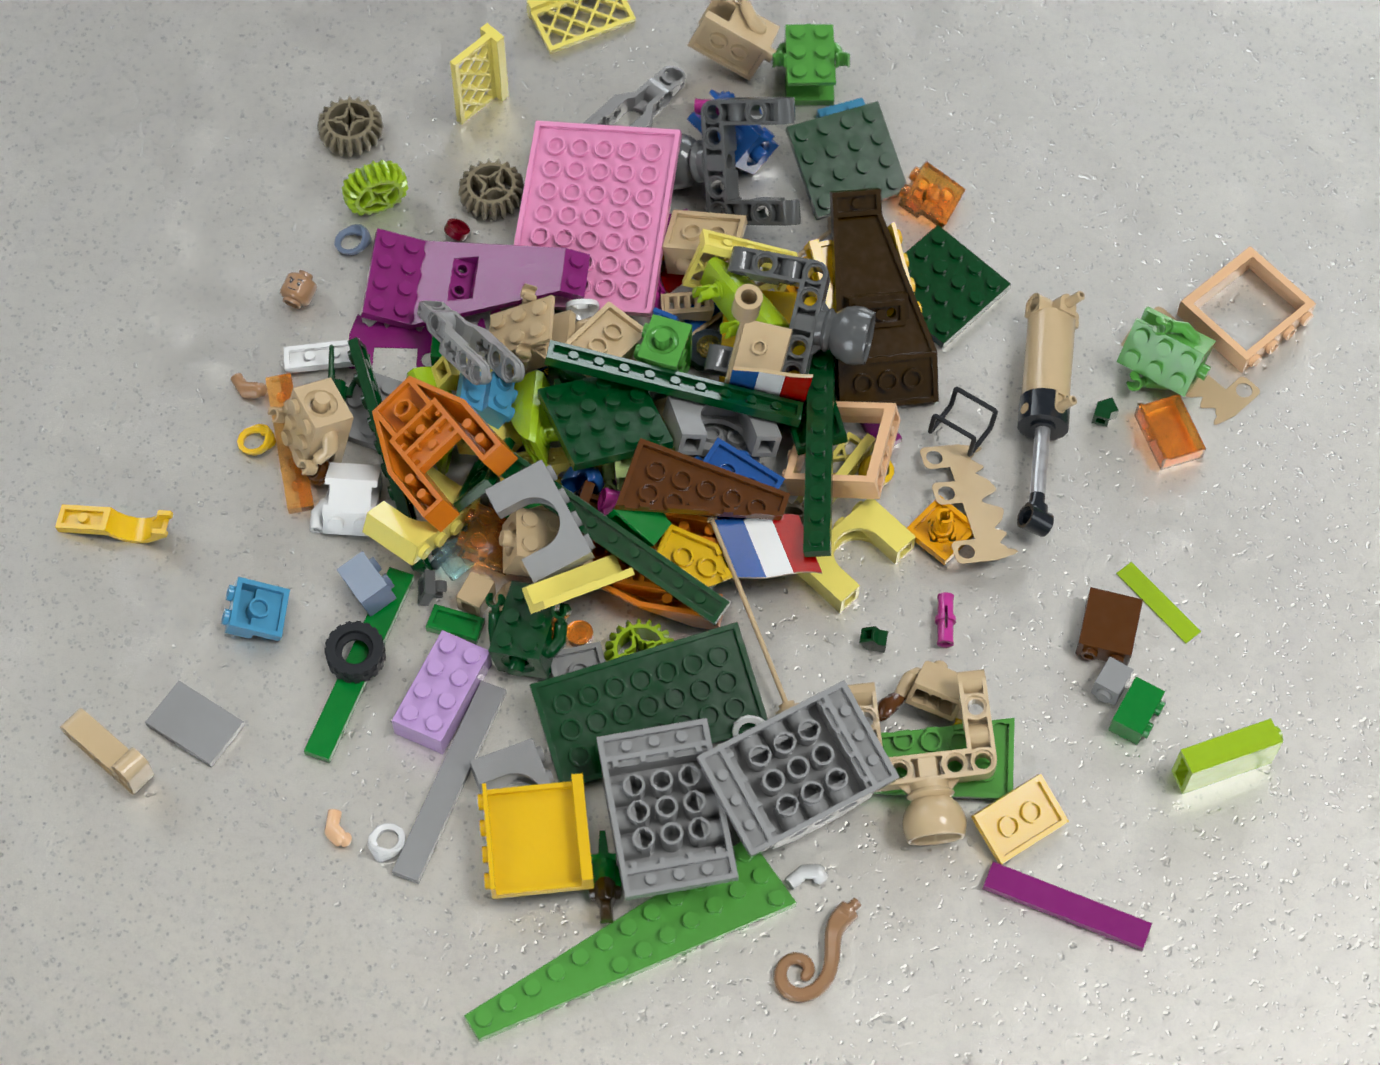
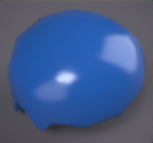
M570 466L561 479L562 486L572 493L577 491L585 480L595 484L592 494L600 493L604 487L603 477L596 467L573 471Z

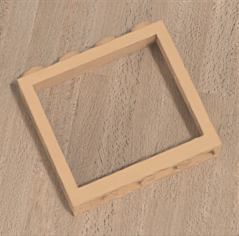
M1250 246L1180 302L1177 315L1184 322H1189L1196 331L1216 340L1213 348L1243 373L1250 366L1256 367L1262 360V356L1266 353L1272 354L1283 339L1289 340L1296 333L1300 325L1306 326L1308 321L1314 317L1312 313L1316 303ZM1250 269L1296 311L1246 351L1199 308Z
M836 401L842 422L880 424L867 475L833 474L832 497L880 499L901 421L897 404ZM795 444L788 452V465L782 472V477L785 478L783 483H785L788 493H791L790 496H805V473H801L806 454L798 456Z

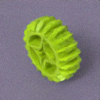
M380 160L378 163L372 161L371 164H364L360 169L355 168V172L348 174V179L343 181L344 185L341 187L344 202L351 209L352 213H358L359 216L365 213L370 216L373 213L377 214L389 208H394V205L402 202L401 198L407 195L406 191L409 188L406 174L399 167L398 163H393L391 160L387 162Z
M638 618L635 625H632L627 620L626 628L618 625L616 628L617 633L611 632L609 635L610 641L605 643L607 651L604 652V659L609 661L635 653L636 647L639 652L672 642L674 639L669 638L668 630L661 631L660 623L652 627L650 619L646 624H641V620ZM631 641V646L625 649L624 653L619 654L621 648Z

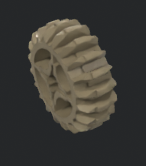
M350 95L348 100H343L339 97L337 103L331 101L330 107H324L323 113L319 114L317 124L319 138L323 141L325 148H330L332 153L338 151L341 157L348 153L351 158L353 153H358L361 156L363 150L370 152L371 146H377L378 139H381L384 128L382 115L375 105H371L368 99L362 102L360 96L352 100Z
M488 158L487 163L483 164L479 160L477 167L470 165L469 171H464L463 178L459 181L458 192L461 204L466 206L468 213L473 212L475 218L482 215L484 221L488 217H492L495 221L497 216H501L505 220L506 213L513 215L515 212L514 208L520 209L524 190L523 177L521 173H518L516 166L510 168L508 161L501 164L498 158L493 163ZM503 183H506L511 189H506ZM474 189L478 191V194H480V197L476 196V195L473 193V190H474Z

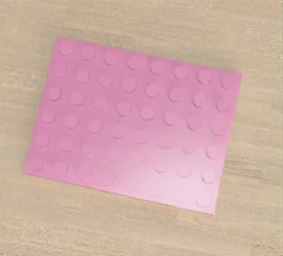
M536 121L514 245L568 248L590 254L584 299L597 300L599 310L610 301L628 316L652 317L663 255L662 246L667 231L681 144V130ZM554 296V310L566 311V303L572 299Z

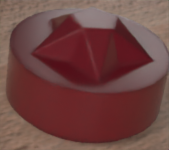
M452 218L447 221L444 231L454 240L465 241L470 233V228L464 221Z

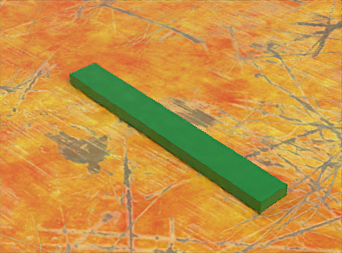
M389 567L386 574L395 586L391 590L396 599L370 617L367 614L364 623L367 622L378 630L379 634L383 637L384 645L415 580L413 574ZM355 640L346 661L351 664L363 662L369 654L368 646L362 641ZM337 678L304 749L305 755L328 763L331 762L367 682L362 681L358 684H355V682L346 683L344 680Z

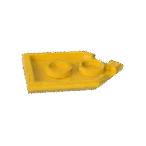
M673 524L665 531L657 552L709 587L733 578L724 561L719 544Z

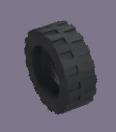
M349 621L346 624H340L334 631H331L329 638L326 639V648L324 650L327 664L332 674H335L339 680L342 679L346 683L355 682V684L362 681L367 682L373 676H377L380 669L382 670L384 667L386 650L383 637L375 627L373 628L367 622ZM355 640L364 642L368 646L369 654L363 662L351 664L344 660L342 650L347 643Z

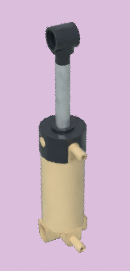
M1077 291L1073 295L1063 294L1055 300H1051L1039 293H1034L1028 299L1025 307V318L1028 319L1017 428L1024 436L1034 439L1029 502L1020 510L1017 517V525L1040 537H1045L1051 531L1054 523V516L1048 512V505L1045 503L1050 440H1057L1068 433L1070 407L1077 404V399L1075 396L1070 395L1075 330L1079 327V314L1076 312V304L1085 299L1082 291Z

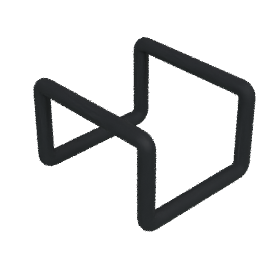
M954 387L949 405L942 414L932 415L928 433L932 434L942 422L971 439L967 453L971 457L992 431L998 410L962 388ZM957 393L993 412L988 428L978 441L973 434L945 419L954 406Z

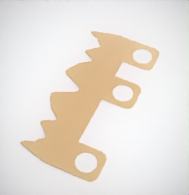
M1154 308V310L1175 320L1164 308ZM1130 331L1128 332V334H1127L1126 337L1124 338V340H1123L1121 346H1124L1125 341H1126V339H1127V337H1128ZM1208 375L1205 380L1198 378L1196 384L1186 394V397H1203L1200 407L1216 409L1217 417L1214 420V425H1217L1237 415L1259 395L1260 390L1246 377L1238 378L1225 389ZM1242 383L1248 384L1252 388V394L1249 397H1241L1237 394L1236 387Z
M955 444L922 448L920 454L926 468H951L955 481L934 483L932 485L934 496L941 505L963 503L975 538L952 543L956 560L961 564L993 561L1019 552L1001 544V540L1007 535V532L995 529V527L1001 522L1004 509L982 501L983 498L995 492L996 487L988 479L976 474V472L983 468V465L971 459L974 454L971 457L967 455L969 445ZM979 447L975 452L980 451L982 448ZM930 451L940 453L943 458L942 462L939 464L930 463L926 458L927 453ZM944 486L953 489L955 496L951 500H945L939 496L938 490ZM961 545H969L974 549L975 555L969 559L963 558L959 555L958 548Z

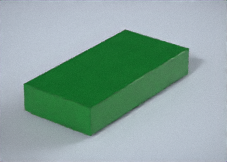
M434 604L426 624V631L440 635L443 630L477 645L485 625V618Z

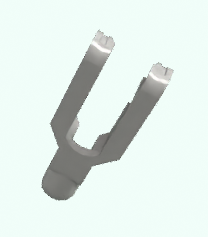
M664 67L635 92L614 95L583 124L613 125L625 113L633 111L640 113L641 116L630 127L652 128L653 118L669 104L672 97L685 85V73L678 67Z
M419 302L417 314L426 323L428 331L440 342L439 353L472 384H489L492 380L490 369L506 383H518L523 380L525 368L522 361L487 329L467 322L458 312L451 310L444 302Z

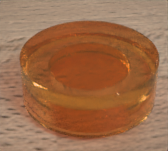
M576 620L568 626L567 641L571 646L576 647L592 642L593 628L588 622Z

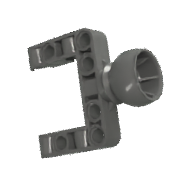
M729 97L706 101L701 108L702 140L696 141L693 137L682 134L673 189L683 190L696 182H704L706 211L722 213L723 207L725 214L746 215L747 225L789 226L801 224L800 201L798 199L785 200V197H758L748 200L739 197L738 170H736L735 150H737L735 125L794 124L796 120L795 97ZM760 106L763 109V116L760 113ZM716 107L719 109V116L716 113ZM718 132L721 136V140L718 139ZM721 182H722L723 187H724L723 190L721 189V186H720V183H721ZM765 207H767L769 211V216L765 212Z
M742 246L733 247L727 272L779 286L781 283L799 287L789 326L793 333L782 372L789 373L792 370H796L800 374H809L812 357L820 350L824 353L830 350L834 357L846 364L865 365L873 339L875 312L861 306H849L837 313L833 308L829 309L825 301L829 289L830 276L823 262ZM764 263H771L773 265L769 271L760 270L761 265ZM815 272L823 274L822 278L818 281L810 279V276ZM808 297L817 298V302L814 305L808 306L804 304L805 299ZM710 344L704 371L726 377L733 347ZM797 346H804L806 348L805 352L801 355L792 353L793 349Z

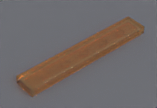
M291 373L266 377L270 408H282L284 402L291 397L294 388ZM273 422L288 512L293 514L312 510L314 508L310 479L307 475H301L302 470L297 468V465L294 463L290 448L285 446L282 441L281 432L285 423Z

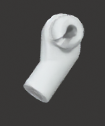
M322 498L311 510L310 531L312 533L323 532L322 509L325 498Z
M805 864L799 866L784 880L794 890L806 879H813L816 884H822L827 880L828 874L820 864Z

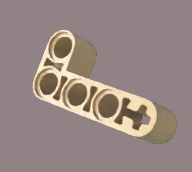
M79 708L60 726L62 732L131 794L137 793L154 776L149 762L138 750L133 747L128 749L84 709Z

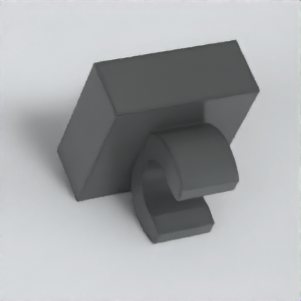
M424 570L418 580V605L429 606L433 598H443V592H447V581L435 580L434 570Z

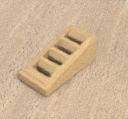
M692 292L667 293L660 295V309L678 316V319L711 321L714 313V301L710 299L697 303L699 297L693 298ZM669 303H674V309H670ZM680 303L684 304V308H680Z

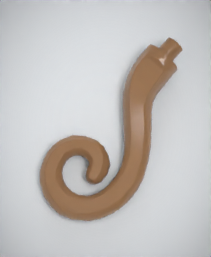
M853 898L848 904L842 901L831 913L825 927L823 968L819 977L812 984L806 987H795L787 978L789 967L796 964L800 965L803 969L800 975L803 982L809 981L815 973V965L809 956L799 952H792L779 960L774 970V983L784 998L793 1002H808L821 996L831 986L839 966L842 936L846 929L858 918L856 911L862 906L856 898Z

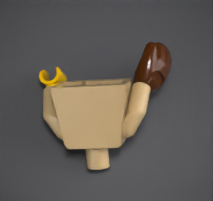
M941 660L934 663L925 661L922 668L915 667L905 672L895 691L877 703L879 721H884L892 716L905 700V703L950 721L955 719L954 724H963L957 672L948 669V665Z

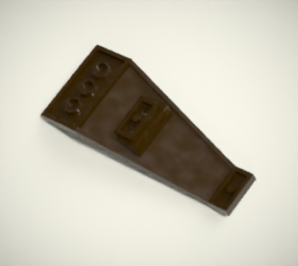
M881 188L830 192L834 310L837 313L849 306H861L874 311L876 315L873 339L865 365H849L836 358L837 401L896 403L897 406L939 402L937 349L882 215ZM889 308L894 309V312L891 316H887V310Z

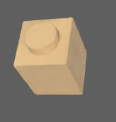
M471 571L456 596L458 609L483 617L488 608L485 601L486 595L493 593L495 596L496 594L495 582L486 574H477Z

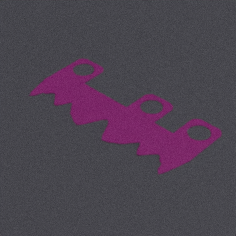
M358 314L349 333V340L357 337L366 345L372 365L374 348L418 349L416 367H427L423 365L422 357L427 353H431L433 335L428 331L427 326H424L421 331H417L416 328L405 329L393 325L386 328L384 323L376 321L372 326L368 327L366 323L362 322V318ZM481 318L477 326L486 329L484 319Z

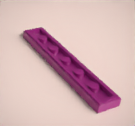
M994 861L983 886V889L1140 951L1145 946L1152 926L1151 922Z

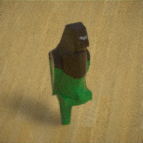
M602 830L599 831L598 853L591 854L594 889H589V897L591 902H595L599 907L600 924L614 923L613 906L616 901L621 899L622 885L616 863V853H609L606 831Z

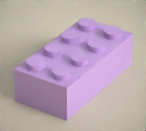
M442 630L392 719L394 733L444 754L466 714L481 680L485 679L492 666V659L488 650Z

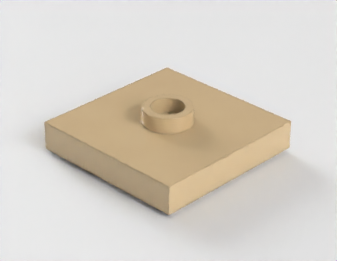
M759 321L745 323L734 367L760 368L782 372L793 333L792 329Z

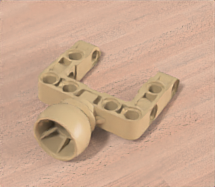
M984 669L957 672L963 730H965L966 749L888 757L894 768H904L907 771V775L876 792L901 789L908 794L906 798L911 803L904 812L902 828L907 843L910 845H938L963 839L966 836V816L958 802L951 798L955 793L953 788L957 783L988 779L996 771L997 755ZM875 682L848 685L865 717L873 720L871 727L882 745ZM978 704L982 707L983 712L973 715L968 711V707ZM979 758H986L989 760L990 766L986 769H980L976 766L975 761ZM952 761H958L962 764L963 768L959 772H952L948 769L947 765Z

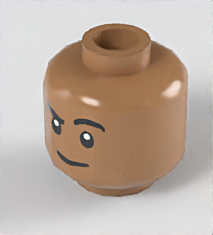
M299 270L298 273H289L280 289V294L283 297L282 301L296 309L309 306L317 291V285L312 280L313 276L303 270Z

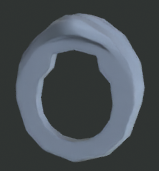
M354 224L337 234L334 245L341 254L356 255L361 253L371 243L372 238L366 227L362 224ZM356 235L362 237L361 243L355 248L344 249L341 246V242L346 236Z

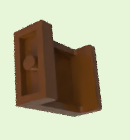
M1090 587L1075 654L1080 655L1086 660H1101L1107 662L1109 657H1112L1128 666L1133 652L1143 599Z

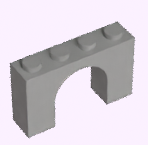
M670 395L667 396L662 416L674 441L675 451L685 455H702L708 435L704 424L718 423L735 429L743 436L751 457H776L782 436L775 421Z
M542 460L485 490L500 519L524 506L534 503L546 504L558 512L560 528L555 539L546 547L522 559L534 583L572 570L595 558L591 552L595 546L588 534L582 535L579 526L583 525L577 512L573 511L570 513L566 505L571 501L564 488L558 490L554 483L558 479L551 464L546 467Z
M532 738L470 760L471 770L480 794L483 793L482 783H486L487 790L498 789L510 784L537 785L555 783L550 769L545 771L542 764L546 760L541 746L536 747Z

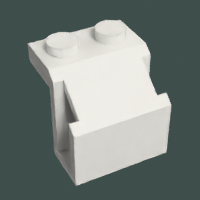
M330 462L325 477V484L329 485L322 509L323 534L367 536L362 532L367 512L378 505L383 489L381 465Z

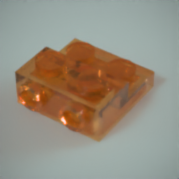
M926 161L921 167L915 166L909 174L908 178L911 182L909 185L905 184L899 191L897 196L901 199L898 205L914 217L918 218L922 215L936 226L939 225L943 228L966 189Z
M477 503L475 509L469 508L464 521L468 524L466 532L461 530L456 545L460 547L457 556L506 575V573H503V546L499 545V536L502 525L507 519H500L495 509Z

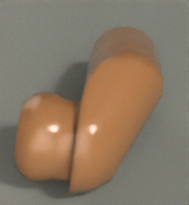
M236 373L231 377V382L243 398L257 399L265 396L267 393V387L264 383L247 382L241 373Z

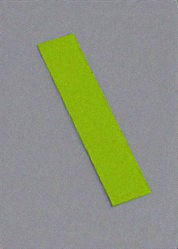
M1132 562L1116 573L1186 644L1201 632Z

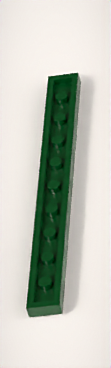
M355 337L348 340L350 350L347 351L350 362L356 368V373H354L355 381L362 388L363 395L360 398L364 408L369 412L370 417L367 418L368 425L371 431L375 432L377 440L374 441V446L377 453L382 456L383 463H381V469L390 483V486L387 487L389 496L395 501L398 511L409 518L418 520L414 505L387 472L372 411L382 402V398L366 345ZM429 556L411 566L413 571H417L421 575L424 570H433Z
M550 340L544 365L799 427L803 402L554 340Z
M822 350L815 353L809 370V374H813V378L807 393L804 557L831 556L835 357L830 350H827L825 353Z
M513 452L518 459L500 476L506 479L532 464ZM554 481L558 490L564 488L571 502L566 504L570 513L576 511L583 525L579 526L582 534H588L591 540L713 625L717 624L731 604L727 599L564 486ZM539 503L559 517L555 509L546 504Z

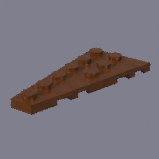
M640 438L614 510L781 520L791 493Z

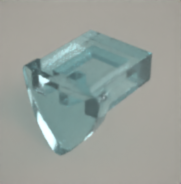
M458 537L446 540L442 547H436L432 550L431 554L451 581H455L474 565L459 544L461 541Z

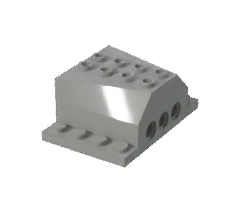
M845 680L704 752L696 758L750 858L770 847L775 849L804 837L848 813L869 799L874 792L900 778Z
M707 718L597 737L602 766L603 787L625 899L632 900L738 881V872L726 812L696 759L697 756L713 748Z

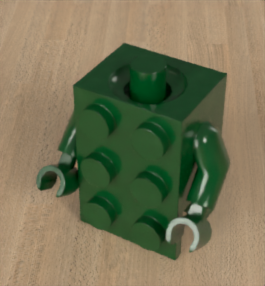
M511 581L506 599L503 594H498L497 604L493 602V593H488L485 598L486 604L491 607V610L488 612L490 641L488 652L497 670L508 672L514 676L525 675L549 679L553 658L558 655L567 643V620L572 613L570 605L559 603L531 614L521 589L531 584Z

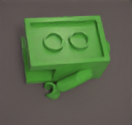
M785 24L784 42L778 45L776 53L772 55V68H775V66L784 67L785 96L795 97V106L834 105V85H836L835 67H850V54L844 52L839 43L834 42L833 24Z
M1148 306L1144 310L1141 319H1135L1116 362L1133 370L1129 376L1134 381L1126 382L1129 390L1138 391L1141 387L1172 390L1185 397L1196 384L1198 378L1205 380L1211 367L1205 363L1216 340L1196 331L1189 322L1176 321Z
M653 314L650 323H645L643 327L642 338L644 339L642 344H637L634 351V359L638 362L688 374L691 368L692 325Z

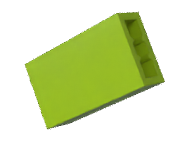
M1270 718L1181 749L1171 771L1182 794L1272 764L1283 744V734Z

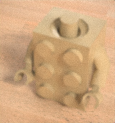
M711 0L698 22L699 26L687 45L750 81L762 61L765 60L770 63L772 55L776 53V50L771 46L780 26L756 14L751 2H748V0Z
M673 209L662 246L667 273L685 275L700 243L699 236L702 229L743 239L747 225L746 215ZM703 252L701 259L705 263L713 256L715 257V255ZM700 271L693 274L692 277L699 281L704 272Z
M526 283L521 289L522 303L517 307L490 315L489 332L522 361L525 373L548 366L544 365L550 340L565 343L575 333L576 314L570 309L554 314L555 297L550 295L537 300L535 295L537 287Z
M608 301L592 317L577 321L575 323V333L565 343L636 361L634 359V351L637 344H642L644 339L642 338L643 326Z
M331 377L293 388L291 397L284 402L282 408L271 407L268 410V415H276L272 422L285 423L281 432V438L284 445L290 448L297 468H301V475H315L318 470V464L322 465L326 460L333 463H342L354 417Z
M542 505L529 509L521 508L510 514L502 525L499 536V545L503 546V573L530 577L522 559L546 547L555 539L560 528V518ZM593 559L585 562L580 566L593 562Z

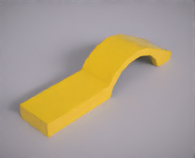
M62 504L55 528L58 532L108 535L124 542L136 544L149 543L168 536L167 526L169 519L173 518V512L158 510L157 515L154 517L136 518L120 513L112 507Z

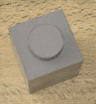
M1109 657L1097 677L1091 693L1104 703L1116 705L1130 681L1134 669Z

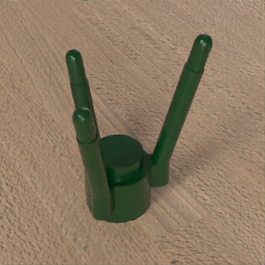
M330 345L328 378H332L346 402V398H352L357 383L355 378H353L349 387H347L345 381L335 379L334 345Z

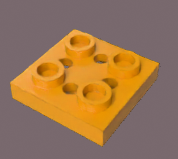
M936 499L907 527L916 536L915 542L944 566L955 556L952 549L953 542L949 541L948 538L951 537V540L961 541L971 540L974 537L967 516L952 504L941 505ZM961 545V546L958 548V552H959L965 545Z

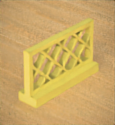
M527 0L526 13L529 19L533 20L549 54L636 22V17L627 0H615V2L611 0H594L597 2L593 10L581 6L583 0ZM600 3L612 7L609 15L597 11ZM564 7L575 9L572 18L560 14L561 9ZM617 8L625 11L628 17L620 20L612 16ZM578 11L591 15L588 23L575 19ZM546 14L554 18L549 26L541 23L538 17ZM594 16L606 20L605 26L598 28L591 25ZM557 19L569 23L566 31L554 28ZM572 25L585 28L584 33L579 36L569 32ZM551 32L563 36L562 42L552 45L549 40Z
M488 23L480 28L481 37L450 61L456 120L461 125L496 97L502 102L509 97L504 36Z
M702 229L699 236L700 243L685 273L682 284L691 288L702 286L700 284L701 280L698 281L691 278L693 274L700 271L704 272L708 261L703 263L701 259L703 252L715 255V257L724 261L731 258L734 246L798 257L797 252ZM764 263L761 265L763 269L761 271H769L773 265L771 263ZM766 283L758 288L766 291L773 288L774 291L784 292L787 285L780 283L778 286Z

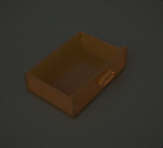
M1180 394L1147 404L1139 403L1137 405L1134 416L1160 471L1203 458L1206 447Z

